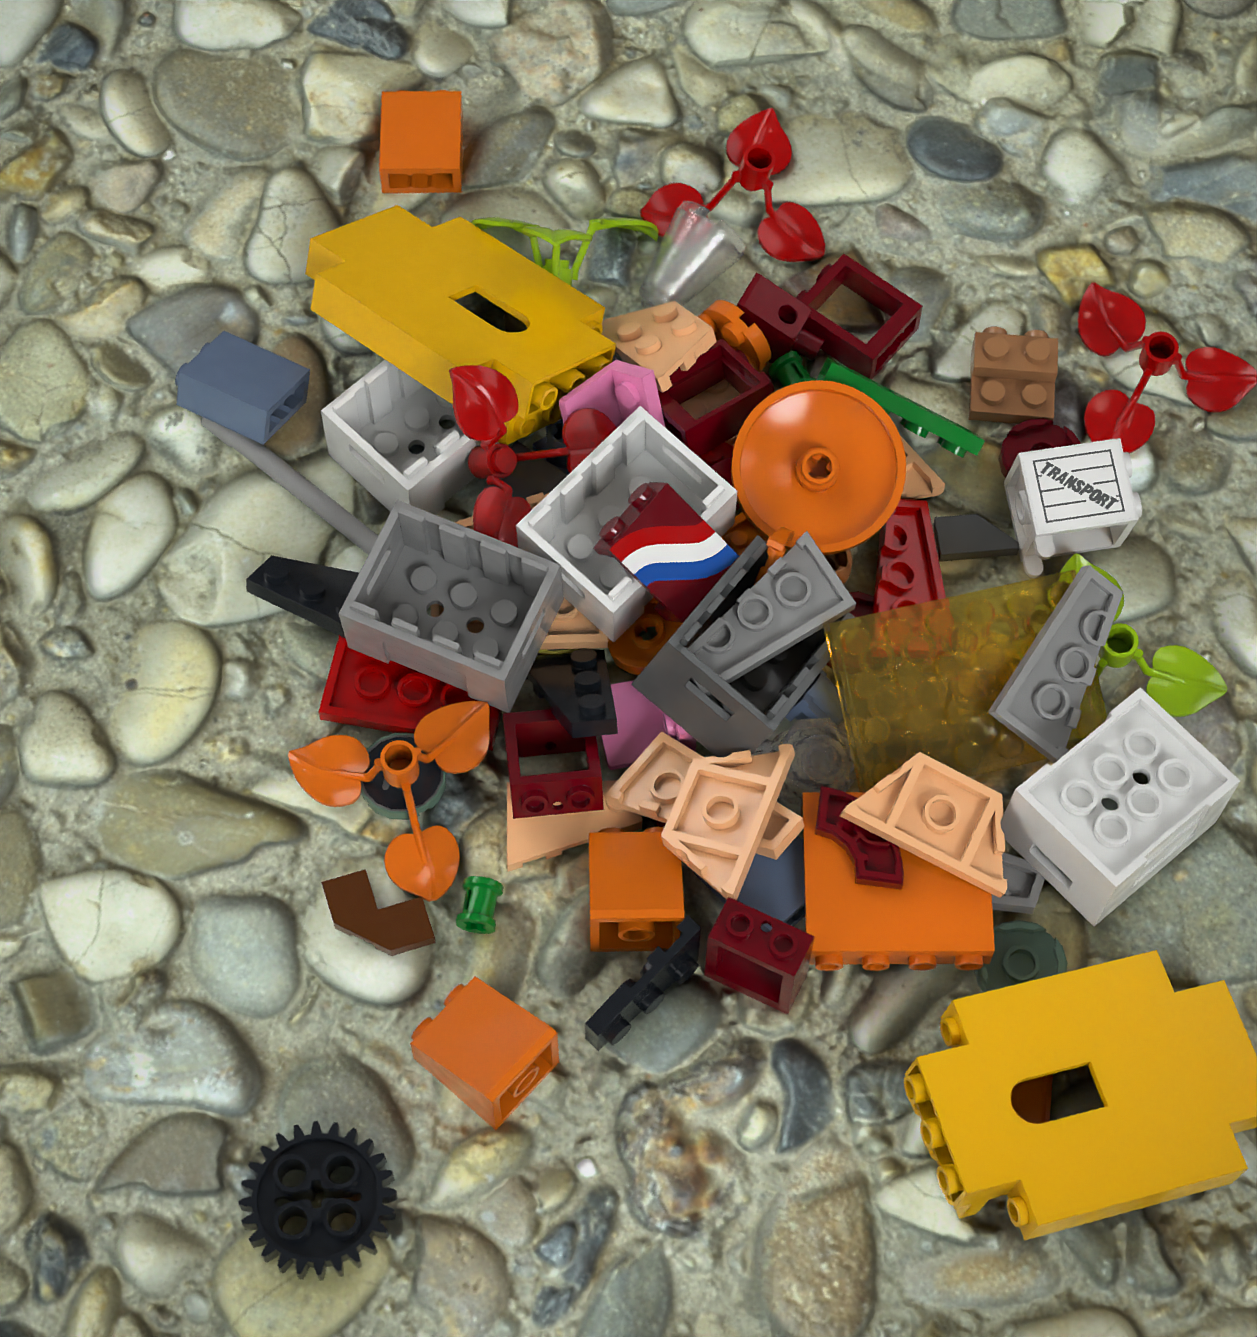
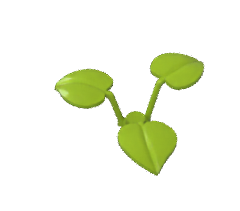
M486 217L471 221L472 224L481 230L494 227H509L528 236L535 264L572 286V280H578L580 266L596 231L620 227L644 233L656 242L658 240V228L656 225L635 218L590 219L586 233L571 229L552 230L524 221L499 217ZM537 237L553 245L552 259H545L544 267ZM569 240L582 241L572 268L569 269V260H560V244Z
M1076 553L1066 562L1057 577L1052 593V611L1083 566L1090 565L1120 590L1122 589L1115 578L1108 572L1093 565ZM1124 594L1119 603L1114 621L1117 620L1123 609ZM1112 624L1105 646L1100 647L1098 653L1100 660L1095 667L1097 670L1092 684L1087 686L1079 708V710H1082L1077 728L1072 729L1068 741L1077 740L1088 735L1102 720L1105 703L1090 688L1095 684L1107 666L1121 668L1129 664L1132 659H1135L1142 673L1151 677L1146 686V693L1172 717H1186L1199 712L1224 696L1228 690L1227 685L1211 663L1195 651L1183 646L1169 645L1159 648L1152 658V668H1150L1143 657V650L1137 648L1139 639L1136 631L1126 624Z

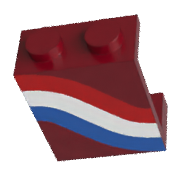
M644 483L630 495L628 499L630 505L620 517L612 518L603 526L599 533L601 539L593 549L600 555L613 556L658 601V604L653 609L667 621L683 623L738 559L739 555L668 483Z

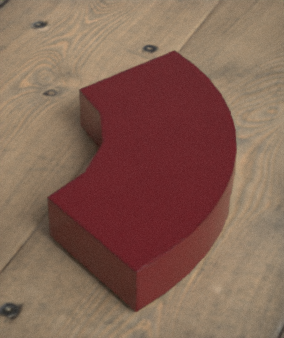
M821 786L815 834L833 840L846 851L854 866L856 884L902 890L904 871L899 847L840 817L842 810L858 798L835 788Z

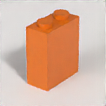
M382 91L379 159L382 193H462L463 107L461 91Z

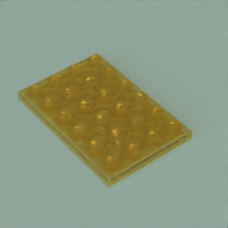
M1075 570L823 625L859 792L869 791L875 784L889 774H892L919 752L968 777L1048 759L991 716L988 711L1076 577ZM1097 670L1091 686H1087L1079 708V710H1082L1077 728L1072 729L1066 745L1069 751L1106 721L1107 714Z

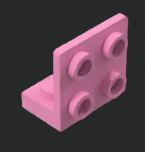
M614 360L559 400L563 424L570 414L576 410L592 408L604 413L618 427L641 406L665 427L654 370L620 360Z
M634 680L611 684L618 734L601 735L607 765L610 770L630 767L661 731L696 752L697 740L631 685Z

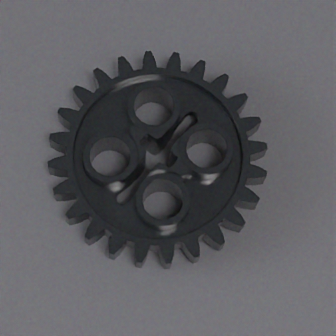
M314 1121L311 1134L304 1135L302 1129L297 1124L294 1125V1139L290 1141L280 1133L276 1134L279 1148L275 1151L262 1145L260 1150L265 1159L264 1164L249 1162L248 1166L250 1171L256 1176V1180H242L241 1186L243 1190L252 1196L239 1200V1206L242 1211L251 1212L252 1214L246 1216L241 1222L245 1230H256L249 1238L253 1248L266 1244L261 1254L266 1263L278 1255L280 1256L277 1267L281 1273L284 1274L294 1263L296 1264L297 1276L302 1280L306 1276L309 1267L315 1268L319 1281L324 1280L326 1267L333 1266L339 1277L344 1276L343 1262L350 1260L356 1267H362L359 1252L365 1250L370 1254L376 1255L378 1251L372 1240L373 1237L386 1239L389 1237L388 1229L381 1221H390L396 1218L395 1210L385 1205L398 1200L395 1189L385 1188V1186L395 1180L393 1171H379L387 1163L384 1153L370 1157L374 1150L373 1140L369 1138L358 1146V1132L355 1128H352L343 1138L340 1134L338 1122H334L328 1134L322 1133L318 1121ZM348 1166L355 1170L353 1177L346 1183L338 1184L330 1180V1175L338 1167ZM298 1169L306 1172V1178L300 1185L287 1187L282 1184L283 1177L289 1171ZM323 1192L326 1198L322 1200V1207L313 1208L311 1202L315 1201L316 1193ZM355 1194H360L362 1196L359 1201H351L349 1199H345L352 1197ZM279 1199L292 1201L282 1206L276 1205V1201ZM350 1213L354 1215L356 1221L349 1230L340 1232L331 1228L333 1219L339 1214ZM299 1216L307 1219L306 1227L299 1234L288 1235L282 1231L285 1222L291 1217Z

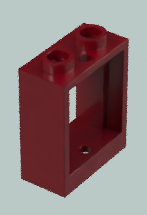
M845 254L833 265L827 264L819 273L816 283L809 291H801L796 299L807 305L812 311L804 329L825 339L821 350L846 367L871 380L919 329L923 305ZM841 284L891 316L867 344L817 311Z
M724 339L718 340L706 353L701 354L697 358L696 363L687 371L681 370L679 366L669 376L672 386L667 391L662 393L658 390L665 428L698 457L738 435L739 430L751 411L766 397L775 392L773 383L768 375L764 372L759 373L749 364L747 357L741 350L737 349L735 351ZM724 379L740 393L737 397L697 420L680 405Z
M551 709L503 713L513 819L604 810L602 774L596 736L572 738L551 713ZM581 751L586 753L588 770L521 776L519 757ZM555 802H561V803H562L561 805H558V806H557V805H553Z
M728 897L708 936L704 976L788 1015L807 977L815 936ZM769 924L772 929L769 932H764L761 929V925Z

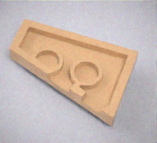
M611 780L602 781L604 810L513 819L510 783L507 782V872L522 868L523 863L542 857L546 859L562 855L563 850L589 843V833H598L599 830L604 828H620L625 832L642 829V815L607 804L604 794L617 781ZM555 802L553 805H557V806H558V805H561L562 803H561V802Z

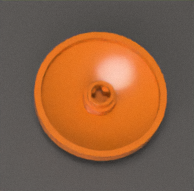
M805 381L777 390L751 411L739 430L734 444L731 460V478L733 487L737 490V501L741 510L753 527L768 539L781 527L794 531V537L792 541H788L785 545V548L790 550L796 544V541L808 531L823 555H830L859 546L875 535L886 524L895 511L904 489L906 456L901 436L892 419L868 395L853 387L833 381Z

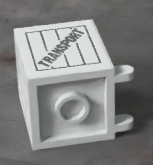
M1120 438L1018 453L1004 480V487L1015 538L1019 542L1020 561L1023 562L1024 570L1028 577L1037 578L1041 575L1043 571L1042 559L1047 560L1056 556L1120 547L1142 515L1141 500L1137 492H1132L1129 479L1133 472L1132 460L1128 452H1123Z

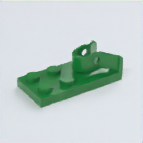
M827 357L816 380L845 384L865 393L876 401L888 415L892 412L902 417L899 423L904 428L923 438H926L929 432L939 436L937 443L941 447L962 458L967 451L977 456L985 442L983 438L973 431Z

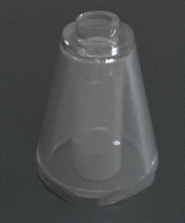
M683 201L676 209L639 289V293L643 298L641 301L642 306L646 309L676 301L681 306H684L742 258L746 247L740 236L723 219H720L717 224L708 219L706 216L710 212L709 209L692 201Z

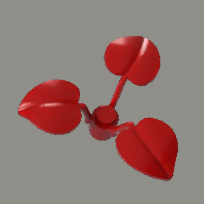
M768 108L750 116L731 132L726 142V154L730 162L738 166L739 169L732 172L731 178L708 204L703 205V198L695 188L684 183H671L655 191L646 205L640 210L642 220L656 225L660 237L676 243L695 242L702 239L710 231L711 222L706 213L711 212L731 188L739 182L748 191L764 190L765 211L769 217L760 222L757 236L761 247L767 254L785 262L815 261L821 259L825 254L823 233L816 219L806 208L793 202L783 203L777 211L773 208L771 191L773 182L769 178L771 175L784 170L789 165L792 157L790 141L779 124L773 108Z
M1094 282L1085 291L1079 306L1077 320L1079 336L1084 345L1099 356H1110L1120 347L1126 353L1142 349L1139 355V364L1144 371L1130 399L1123 392L1112 389L1097 393L1089 401L1084 413V426L1090 442L1120 438L1123 452H1128L1129 454L1145 445L1154 431L1155 414L1151 408L1137 403L1151 375H1164L1170 370L1172 365L1175 366L1180 379L1189 380L1186 386L1188 399L1195 406L1207 412L1217 413L1231 409L1257 385V370L1253 366L1230 352L1214 347H1202L1191 351L1185 360V371L1181 362L1182 355L1178 353V342L1171 334L1159 331L1152 333L1149 337L1144 336L1139 341L1145 331L1146 318L1142 308L1135 301L1123 294L1105 289Z
M479 365L451 368L449 374L453 387V409L457 424L467 437L481 441L480 445L473 448L469 454V469L476 478L487 479L486 483L488 485L497 486L487 487L478 495L473 510V529L518 548L516 525L532 508L524 498L512 497V487L500 478L508 477L514 471L518 461L568 455V471L571 473L617 427L604 413L597 409H579L570 414L564 423L562 437L566 447L515 453L506 444H495L507 433L504 423L512 420L518 412L517 393L509 379L494 369Z

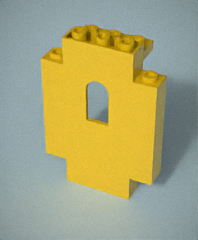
M396 205L310 238L305 272L307 276L315 280L310 310L452 405L453 387L449 374L451 368L479 365L494 369L509 379L517 393L519 407L516 416L504 423L507 433L498 441L499 443L509 445L562 419L559 400L613 361L616 343L602 335L604 306L461 216L432 227ZM476 292L523 322L528 329L522 332L502 331L461 306L455 300Z
M1157 950L952 1000L940 1017V1031L943 1041L948 1047L951 1046L952 1048L916 1057L905 1073V1093L914 1112L921 1117V1136L933 1160L937 1161L939 1186L947 1202L956 1209L959 1219L977 1214L989 1199L1007 1195L1009 1198L1007 1200L1009 1217L1012 1223L1020 1228L1024 1240L1232 1184L1248 1169L1234 1133L1257 1128V1055L1225 980L1174 992ZM1088 1065L1104 1107L1041 1124H1034L1023 1120L1014 1111L1011 1104V1092L1013 1087L1020 1082Z

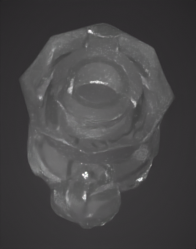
M830 718L798 719L790 730L781 732L771 741L766 739L752 754L754 756L779 751L778 745L787 743L793 745L795 756L778 798L785 803L801 807L803 792H820L821 786L848 792L855 780L859 779L862 771L857 741L838 727Z

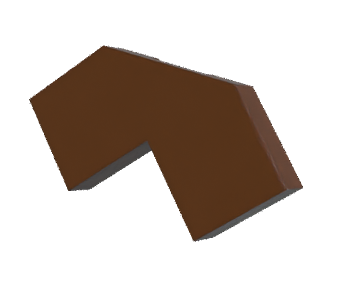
M366 869L322 882L335 929L349 936L354 935L390 956L436 943L422 896L378 909Z

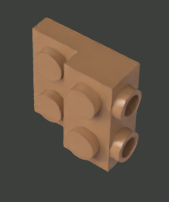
M996 326L988 327L983 332H975L971 349L969 420L1020 424L1030 419L1042 418L1053 421L1055 381L1058 373V338H1049L1048 334L1042 330H1030L1024 336L1009 335L1004 328Z

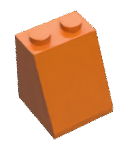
M611 827L601 829L598 833H589L590 952L654 951L658 946L668 950L680 937V930L677 926L684 920L682 861L663 845L661 834L664 827H651L643 832H625L623 829Z
M474 977L466 986L459 984L449 993L444 1001L445 1008L434 1019L428 1017L418 1025L411 1038L413 1041L410 1044L413 1058L492 1128L497 1130L559 1063L558 1032L482 980Z

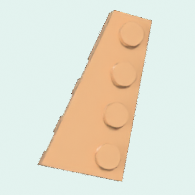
M661 731L604 794L607 804L666 823L692 760L705 757ZM776 802L756 853L777 860L804 829L803 818Z

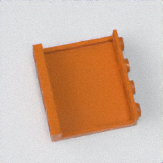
M820 792L802 793L800 810L805 826L803 829L805 932L815 936L809 965H815L816 969L822 971H835L842 969L843 964H862V968L865 970L879 971L888 969L890 964H908L912 970L924 971L936 968L937 964H955V968L959 970H977L982 968L983 964H990L995 952L992 894L901 847L899 849L904 871L902 890L856 884L854 866L846 851L833 840L815 834ZM846 792V793H848V794H850V795H853V796H855L856 798H859L860 796H862V795H863L864 793H866V792Z

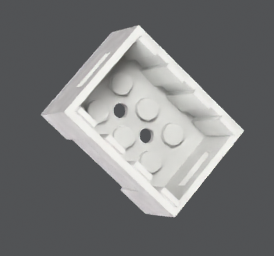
M383 360L321 410L329 456L390 512L396 501L399 500L437 515L445 508L444 503L475 478L469 469L468 457L472 449L479 446L481 441L470 439L461 431L451 403L387 360ZM443 420H453L455 426L451 429H444L440 426V423ZM535 431V432L531 433L530 435H528L527 437H523V438H521V439H519V440H517V441H519L520 443H524L528 438H530V437H531L534 433H536L537 431ZM515 442L509 444L508 446L511 448ZM413 445H422L425 448L420 454H412L409 451V448Z
M641 406L516 525L518 548L560 564L563 597L612 642H615L644 613V607L654 597L614 557L600 555L593 547L601 539L599 533L603 526L612 518L620 517L630 505L628 503L630 495L640 485L649 482L668 483L720 537L735 523L737 490Z
M1139 688L1110 711L1102 725L1053 765L1045 764L1014 790L1000 824L1005 840L1093 926H1096L1216 823L1240 780L1142 688ZM1143 773L1148 778V783L1138 784L1133 779V774ZM1105 798L1112 799L1116 802L1118 808L1113 811L1107 810L1103 807L1101 800Z

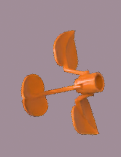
M459 702L432 711L419 722L415 729L414 743L417 747L414 748L410 743L403 740L388 743L382 749L380 758L374 760L375 765L368 772L367 770L370 765L368 751L359 740L351 736L331 735L305 747L289 751L290 766L301 788L315 801L326 806L343 807L353 804L361 795V781L370 782L380 771H383L385 780L391 786L402 788L413 834L397 836L389 844L384 859L389 878L400 889L417 897L422 896L424 900L429 902L438 900L450 889L455 881L460 865V852L457 841L453 834L443 826H432L421 832L410 785L419 776L418 761L427 764L435 759L437 766L444 772L458 774L476 768L484 760L490 744V708L488 702Z

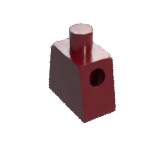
M756 272L737 304V307L744 312L739 318L748 327L755 323L760 328L771 350L769 363L773 364L779 357L792 351L798 352L801 356L813 362L825 339L804 329L812 312L811 309Z

